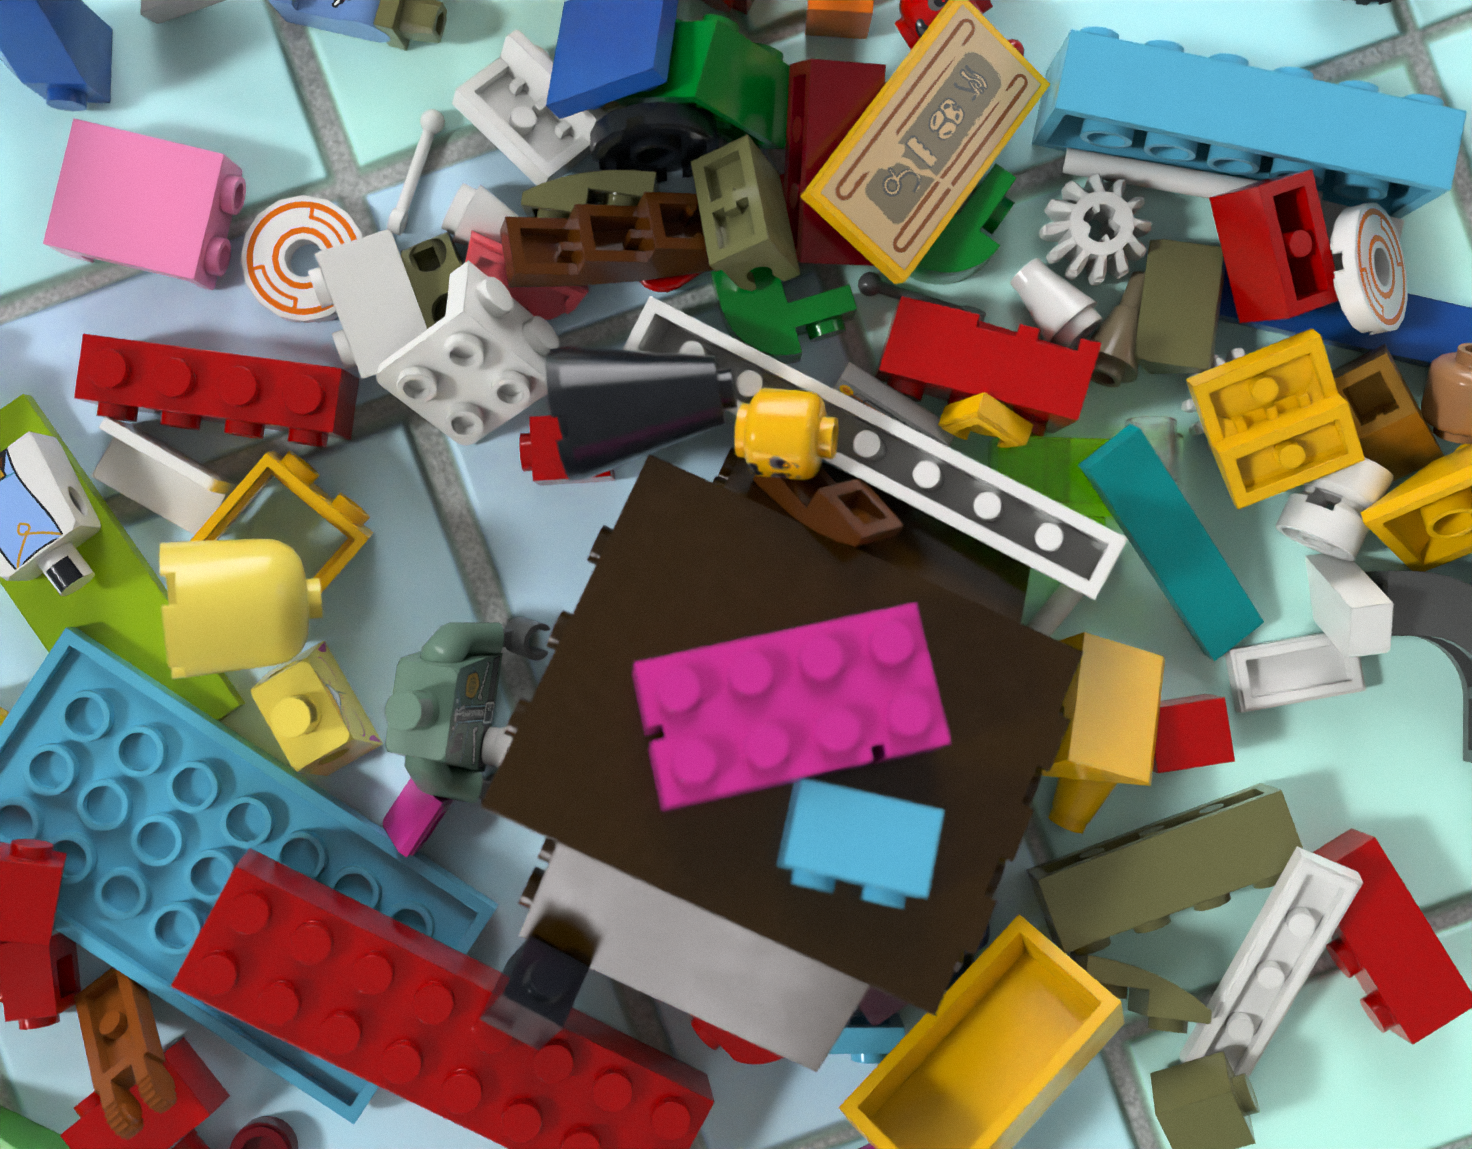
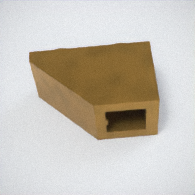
M1386 344L1332 370L1338 394L1349 404L1364 457L1386 468L1394 476L1393 481L1424 468L1432 461L1445 456Z

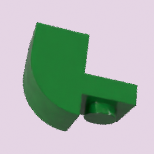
M995 163L960 214L957 215L955 213L909 277L928 284L944 285L960 282L980 271L1001 246L980 230L983 228L993 235L1015 204L1005 195L1016 180V177Z
M757 267L750 270L754 275L756 290L754 291L738 287L722 269L711 272L712 287L723 323L730 337L784 364L800 362L803 352L798 336L808 334L810 342L837 336L846 331L844 322L853 320L857 311L850 284L788 303L781 279L774 276L772 270L768 267Z

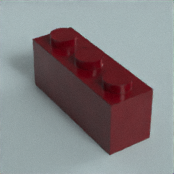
M812 58L790 64L783 194L798 263L874 266L800 196L886 84V64Z

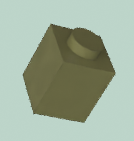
M1224 1051L1150 1073L1155 1115L1172 1149H1238L1256 1143L1250 1115L1260 1113V1108L1254 1089L1246 1073L1235 1076Z

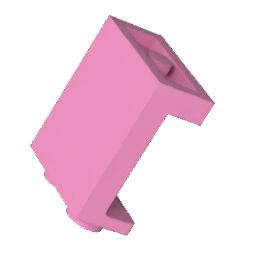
M73 118L43 244L71 258L92 263L94 259L189 281L200 288L214 290L217 277L225 274L230 262L231 243L227 236L232 215L240 213L245 201L246 182L242 177V169L222 153Z

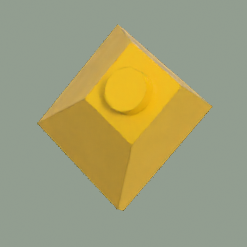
M1462 444L1454 452L1432 461L1361 512L1364 524L1411 571L1426 572L1472 553V444Z

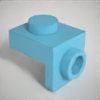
M853 1013L829 1054H851V1060L854 1062L865 1064L880 1063L905 1037V1027L899 1013Z

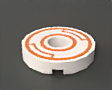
M300 195L278 200L257 215L244 236L240 261L245 284L259 304L286 321L321 323L334 320L338 317L334 304L324 308L321 307L310 277H301L294 274L291 266L292 256L298 248L304 245H316L323 251L365 237V235L346 211L327 199Z
M1376 202L1345 208L1334 222L1330 240L1332 254L1342 252L1344 269L1334 271L1335 279H1333L1342 311L1352 327L1361 333L1370 332L1369 335L1397 330L1405 317L1408 291L1404 253L1396 228L1387 212Z

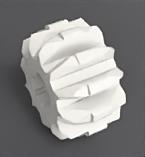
M1099 173L1090 175L1086 180L1084 189L1078 183L1069 181L1061 190L1063 200L1051 199L1045 207L1044 212L1053 222L1044 225L1040 229L1039 235L1045 241L1058 242V245L1046 255V259L1050 264L1057 263L1064 257L1070 262L1065 270L1064 276L1066 280L1073 281L1082 272L1083 268H1086L1087 279L1090 285L1098 286L1104 281L1107 272L1116 279L1124 277L1129 272L1128 260L1138 261L1145 255L1147 249L1137 238L1145 236L1151 231L1152 222L1141 218H1134L1133 215L1145 204L1144 197H1133L1130 201L1126 202L1121 197L1126 189L1125 179H1117L1108 191H1105L1104 183ZM1092 219L1102 224L1099 231L1102 238L1098 242L1088 237L1091 226L1088 223Z

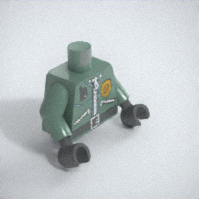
M525 617L513 618L505 629H503L502 624L499 622H450L440 626L424 644L421 651L400 658L396 667L393 694L385 705V718L388 723L385 747L387 752L405 757L404 766L418 789L429 795L467 803H475L480 798L482 803L495 774H491L484 780L480 772H485L486 764L482 761V744L486 731L492 726L503 655L500 652L503 647H506L511 653L538 661L544 659L548 655V651L529 646V639L537 630L549 631L550 627L548 625Z

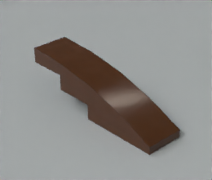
M644 192L637 206L575 204L569 218L505 216L500 229L509 287L583 286L633 282L713 270L709 265L696 193Z

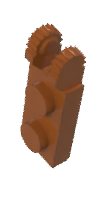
M111 967L74 996L94 1093L100 1095L102 1108L106 1113L104 1117H106L107 1123L111 1127L110 1129L114 1130L116 1135H120L121 1138L128 1140L140 1132L144 1126V1119L141 1117L143 1114L141 1105L129 1089L137 1084L139 1086L138 1091L141 1094L140 1097L143 1098L144 1103L150 1109L152 1108L160 1114L172 1107L178 1099L176 1098L177 1093L174 1091V1080L162 1065L165 1057L147 989L114 967Z

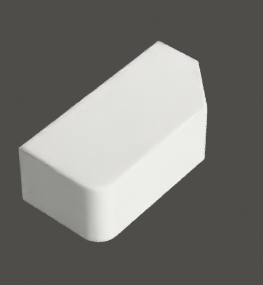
M1325 554L1306 555L1305 560L1313 620L1343 657L1350 658L1388 653L1391 648L1393 602L1355 561L1337 559Z

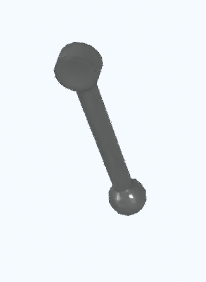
M874 272L864 273L858 280L859 291L868 297L882 294L900 300L901 296L980 314V321L983 322L986 317V312L976 307L956 305L882 282L880 276Z

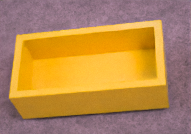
M1018 914L947 990L936 1016L927 1012L838 1108L875 1149H1012L1124 1025L1122 1002Z

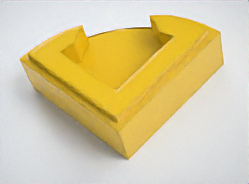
M985 392L944 406L938 426L942 427L943 430L964 440L968 439L970 431L999 438L997 447L1000 448L1027 445L1033 428V424Z

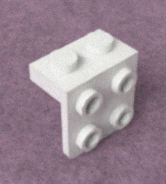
M468 260L450 274L446 316L380 363L377 369L376 380L379 385L456 443L465 446L472 445L548 394L546 355L550 353V349L559 348V337L544 318L532 315L512 298L510 292L501 281L494 277L486 276Z

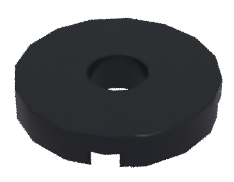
M659 101L632 104L609 112L595 122L590 132L591 156L593 162L599 160L600 170L656 172L658 183L667 181V172L681 169L683 178L692 177L691 161L720 148L717 121L705 110L683 103Z

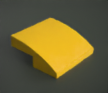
M1313 328L1186 379L1208 443L1237 509L1244 508L1365 460L1349 404L1338 394L1322 337Z

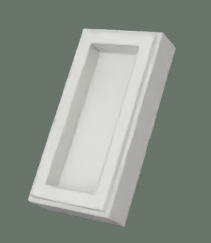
M1324 632L1231 648L1225 653L1236 712L1244 713L1366 691L1360 656L1344 658Z

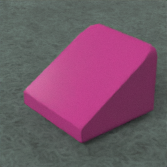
M410 778L383 820V827L398 852L408 857L409 855L413 856L422 849L454 800L426 794L418 789L412 778Z

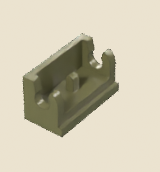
M748 134L691 161L710 267L715 272L722 269L738 287L748 291L756 290L754 275L750 270L757 267L770 268L772 274L784 282L800 275L779 172Z

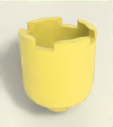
M263 538L160 543L159 572L160 576H166L169 605L162 606L167 659L169 668L172 670V679L276 666L289 662L301 653L308 640L309 619L323 618L320 579H306L301 558L292 547L279 540Z

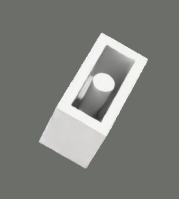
M389 228L314 253L319 267L309 270L308 274L321 307L324 308L334 304L343 329L331 334L345 370L357 366L362 379L376 375L380 363L427 330L391 229Z

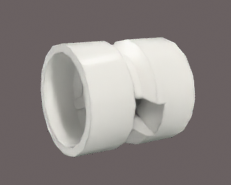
M1364 457L1365 460L1303 484V492L1290 494L1275 527L1286 537L1312 550L1337 559L1355 561L1369 531V528L1363 522L1361 512L1387 494L1394 476L1386 468ZM1327 504L1334 506L1333 511L1326 508Z

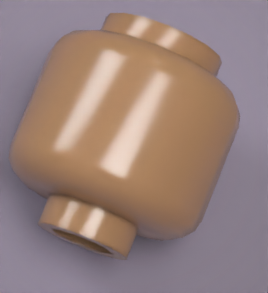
M1472 343L1460 344L1457 352L1442 354L1430 363L1421 401V413L1425 421L1433 426V433L1437 437L1453 443L1472 444Z

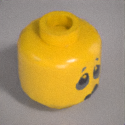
M771 388L760 389L756 392L750 404L742 403L739 407L735 424V453L737 457L745 458L749 470L755 475L799 480L811 479L818 472L823 458L834 459L838 444V419L826 417L823 399L816 393Z

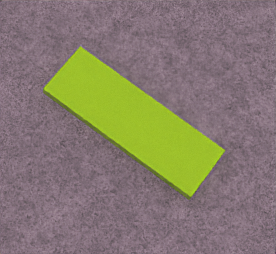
M22 394L0 409V452L28 431L55 437L61 444L101 525L100 530L76 548L95 573L93 579L77 591L66 596H60L44 573L30 581H7L0 577L1 585L48 653L66 627H76L217 721H222L246 703L225 673L172 679V670L169 668L162 615V606L169 605L167 589L33 396Z

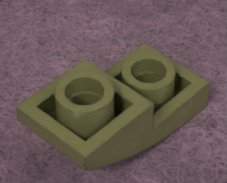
M603 170L564 176L522 192L521 206L527 217L569 218L575 204L637 206L644 192H659L656 172L638 170Z
M1070 951V958L1118 999H1127V988L1129 987L1127 1010L1148 1016V1028L1167 1032L1187 1033L1188 1022L1211 1024L1212 1011L1196 997L1176 984L1133 965L1089 954L1078 956Z

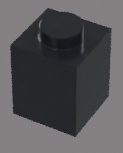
M530 935L507 961L480 1020L540 1050L564 1027L590 967Z

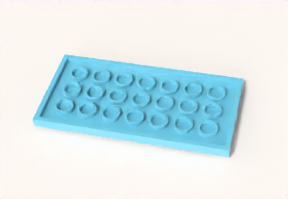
M76 627L65 628L0 726V842L11 844V841L14 839L42 840L52 843L53 851L67 853L54 929L341 1117L355 1124L379 1086L170 987L233 869L249 848L465 955L499 904L420 852L415 853L413 856L405 857L398 852L385 829L228 726L215 720Z

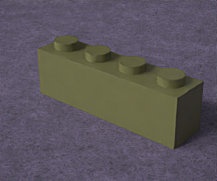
M1259 783L1026 870L1053 942L1064 953L1074 951L1075 955L1082 956V954H1092L1108 947L1111 944L1110 937L1124 931L1134 929L1135 933H1147L1160 929L1171 922L1170 914L1193 906L1195 911H1205L1222 906L1231 900L1230 892L1252 884L1256 889L1273 887L1296 847L1298 846L1303 849L1282 790Z

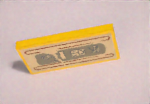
M949 0L800 197L895 285L904 283L1050 86V83L969 0Z

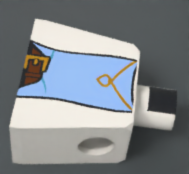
M28 431L0 452V577L7 581H30L44 573L60 596H66L77 591L90 582L95 573L76 548L100 530V521L58 440L55 437Z

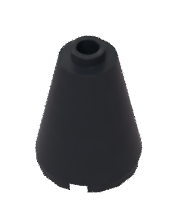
M572 346L550 349V353L546 355V381L551 418H558L563 439L556 440L564 471L570 481L586 480L726 423L725 409L737 408L731 367L719 369L716 356Z

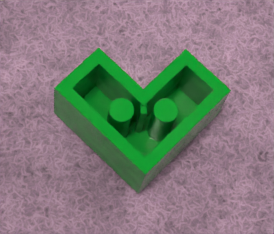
M705 14L702 20L699 21L676 19L667 82L660 84L651 91H640L614 101L625 107L632 104L659 101L687 104L705 110L717 121L719 137L729 143L748 134L759 149H784L786 143L790 66L783 62L784 55L781 51L769 45L754 43L740 34L741 27L739 24L729 18L716 14Z

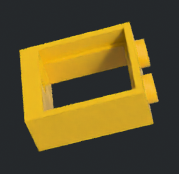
M275 450L267 452L190 541L218 540L274 476L347 537V540L313 577L320 579L322 593L374 533L364 525L370 516L343 493L340 492L333 499L314 482L320 474L296 453L289 450L282 457Z

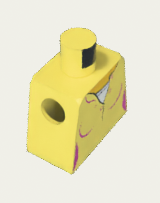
M325 641L316 644L295 656L289 662L283 663L269 671L250 689L255 703L288 761L299 773L328 776L383 745L382 740Z

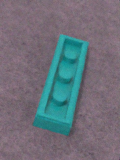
M1129 424L1078 464L1204 655L1213 661L1218 660L1264 623L1262 617L1141 428Z

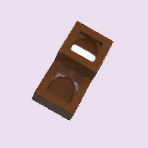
M821 466L816 475L807 480L755 475L753 478L754 482L767 495L802 524L844 544L855 547L897 535L904 526L868 484L860 478L837 484Z

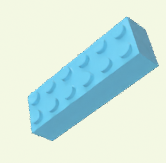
M1089 26L1082 28L1080 31L1070 30L1046 71L1045 79L1050 83V86L1041 96L1031 144L1061 151L1073 148L1258 181L1312 169L1317 191L1323 192L1322 200L1349 207L1376 202L1389 216L1401 219L1451 190L1467 111L1443 106L1444 101L1433 95L1410 94L1402 98L1378 93L1379 88L1375 84L1365 81L1349 80L1334 84L1315 80L1312 72L1302 68L1281 67L1271 71L1249 66V61L1246 58L1235 54L1219 53L1210 57L1185 53L1183 46L1172 41L1151 40L1141 44L1119 39V34L1114 30L1105 27Z

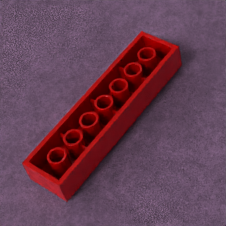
M249 848L233 869L170 986L508 1149H690L715 1102L706 1073L573 1007L564 1027L540 1050L480 1020V1017L502 972Z

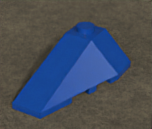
M0 0V60L24 85L44 98L48 106L59 110L84 111L87 109V103H111L113 29L82 0Z

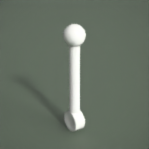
M429 109L421 115L420 125L423 131L397 206L391 211L388 219L387 229L390 228L392 233L400 236L405 231L408 222V210L434 135L441 132L445 125L444 116L436 109Z

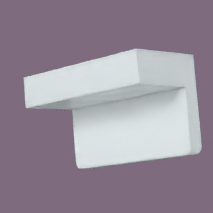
M105 416L99 426V429L110 434L113 438L91 477L193 535L198 532L238 486L237 483L133 424Z

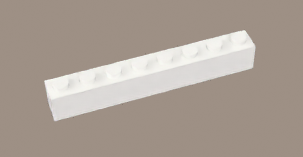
M649 296L623 350L716 356L719 369L729 367L732 369L737 408L725 410L737 415L740 405L742 403L750 404L754 395L760 389L809 391L818 394L825 404L826 417L837 418L839 425L834 459L823 458L822 460L864 480L866 483L1093 600L1096 599L1128 539L652 296Z

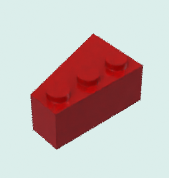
M901 296L895 307L874 377L886 382L887 385L915 402H921L923 394L948 401L947 405L985 392L1033 424L1030 438L1043 439L1045 431L1053 434L1078 421L1102 343L1081 338L1078 350H1074L1039 339L1041 334L1040 328L1020 324L1018 331L1015 332L980 321V314Z

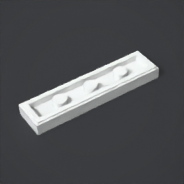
M1298 846L1296 847L1206 1006L1212 1011L1211 1024L1197 1023L1179 1054L1181 1064L1224 1051L1235 1076L1246 1073L1249 1078L1363 884L1357 871Z

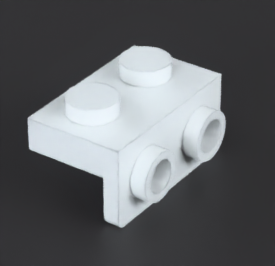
M516 29L506 36L501 55L498 59L456 88L452 105L531 181L539 185L564 176L591 154L590 132L595 122L604 117L606 113L601 108L596 110L588 109L559 119L547 108L546 101L553 61L544 49L534 45L520 30Z

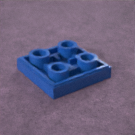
M568 0L564 2L546 107L559 119L588 109H599L608 102L640 91L648 92L657 88L660 84L666 83L678 0Z

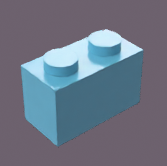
M801 778L793 785L776 867L793 870L791 884L833 893L836 880L864 886L861 900L904 909L906 896L912 898H927L944 810Z

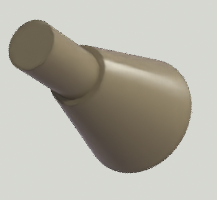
M1134 271L1131 274L1119 305L1113 308L1089 339L1102 343L1091 377V381L1099 385L1118 387L1121 383H1129L1137 379L1139 364L1134 359V350L1145 272Z

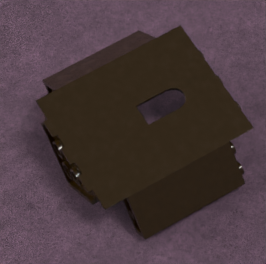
M733 447L729 450L718 476H715L713 482L649 454L614 528L603 525L592 546L587 562L596 566L573 614L563 610L551 631L546 647L555 651L532 699L529 700L522 696L511 714L504 734L513 739L480 807L546 837L537 858L549 863L546 871L535 866L523 890L518 904L528 908L529 912L518 936L527 939L531 935L589 966L592 970L812 1071L818 1072L870 986L936 1016L953 972H958L963 964L965 951L976 955L997 903V900L992 897L1003 876L1006 860L1014 861L1034 812V809L1029 806L1039 787L1042 770L1050 771L1069 725L1070 719L1063 717L1065 707L1062 706V703L1083 652L1021 624L1031 567L870 484L868 486L904 526L897 535L855 547L826 537L791 516L754 482L755 474L749 470L745 458L737 457ZM821 463V467L837 484L859 479L827 463ZM916 603L951 744L932 752L879 764H873L872 761L860 768L809 780L944 810L927 898L906 896L904 909L861 900L864 886L836 880L833 893L791 884L793 870L776 867L794 783L662 812L649 755V747L652 741L665 738L662 727L659 733L645 736L632 677L635 662ZM880 745L871 747V750L877 748Z

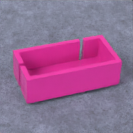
M916 603L635 662L633 665L632 677L645 736L659 733L662 727L665 738L652 741L649 747V755L662 812L790 784L801 778L812 779L860 768L872 761L873 764H879L928 753L951 744ZM880 745L877 748L871 750V747Z

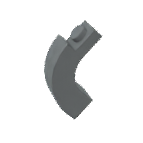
M1365 572L1393 602L1392 636H1414L1424 639L1443 651L1455 666L1463 690V761L1472 763V586L1464 581L1432 572Z

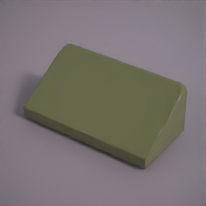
M1168 239L1150 240L1134 350L1135 361L1148 373H1202L1213 368L1226 268L1221 247Z

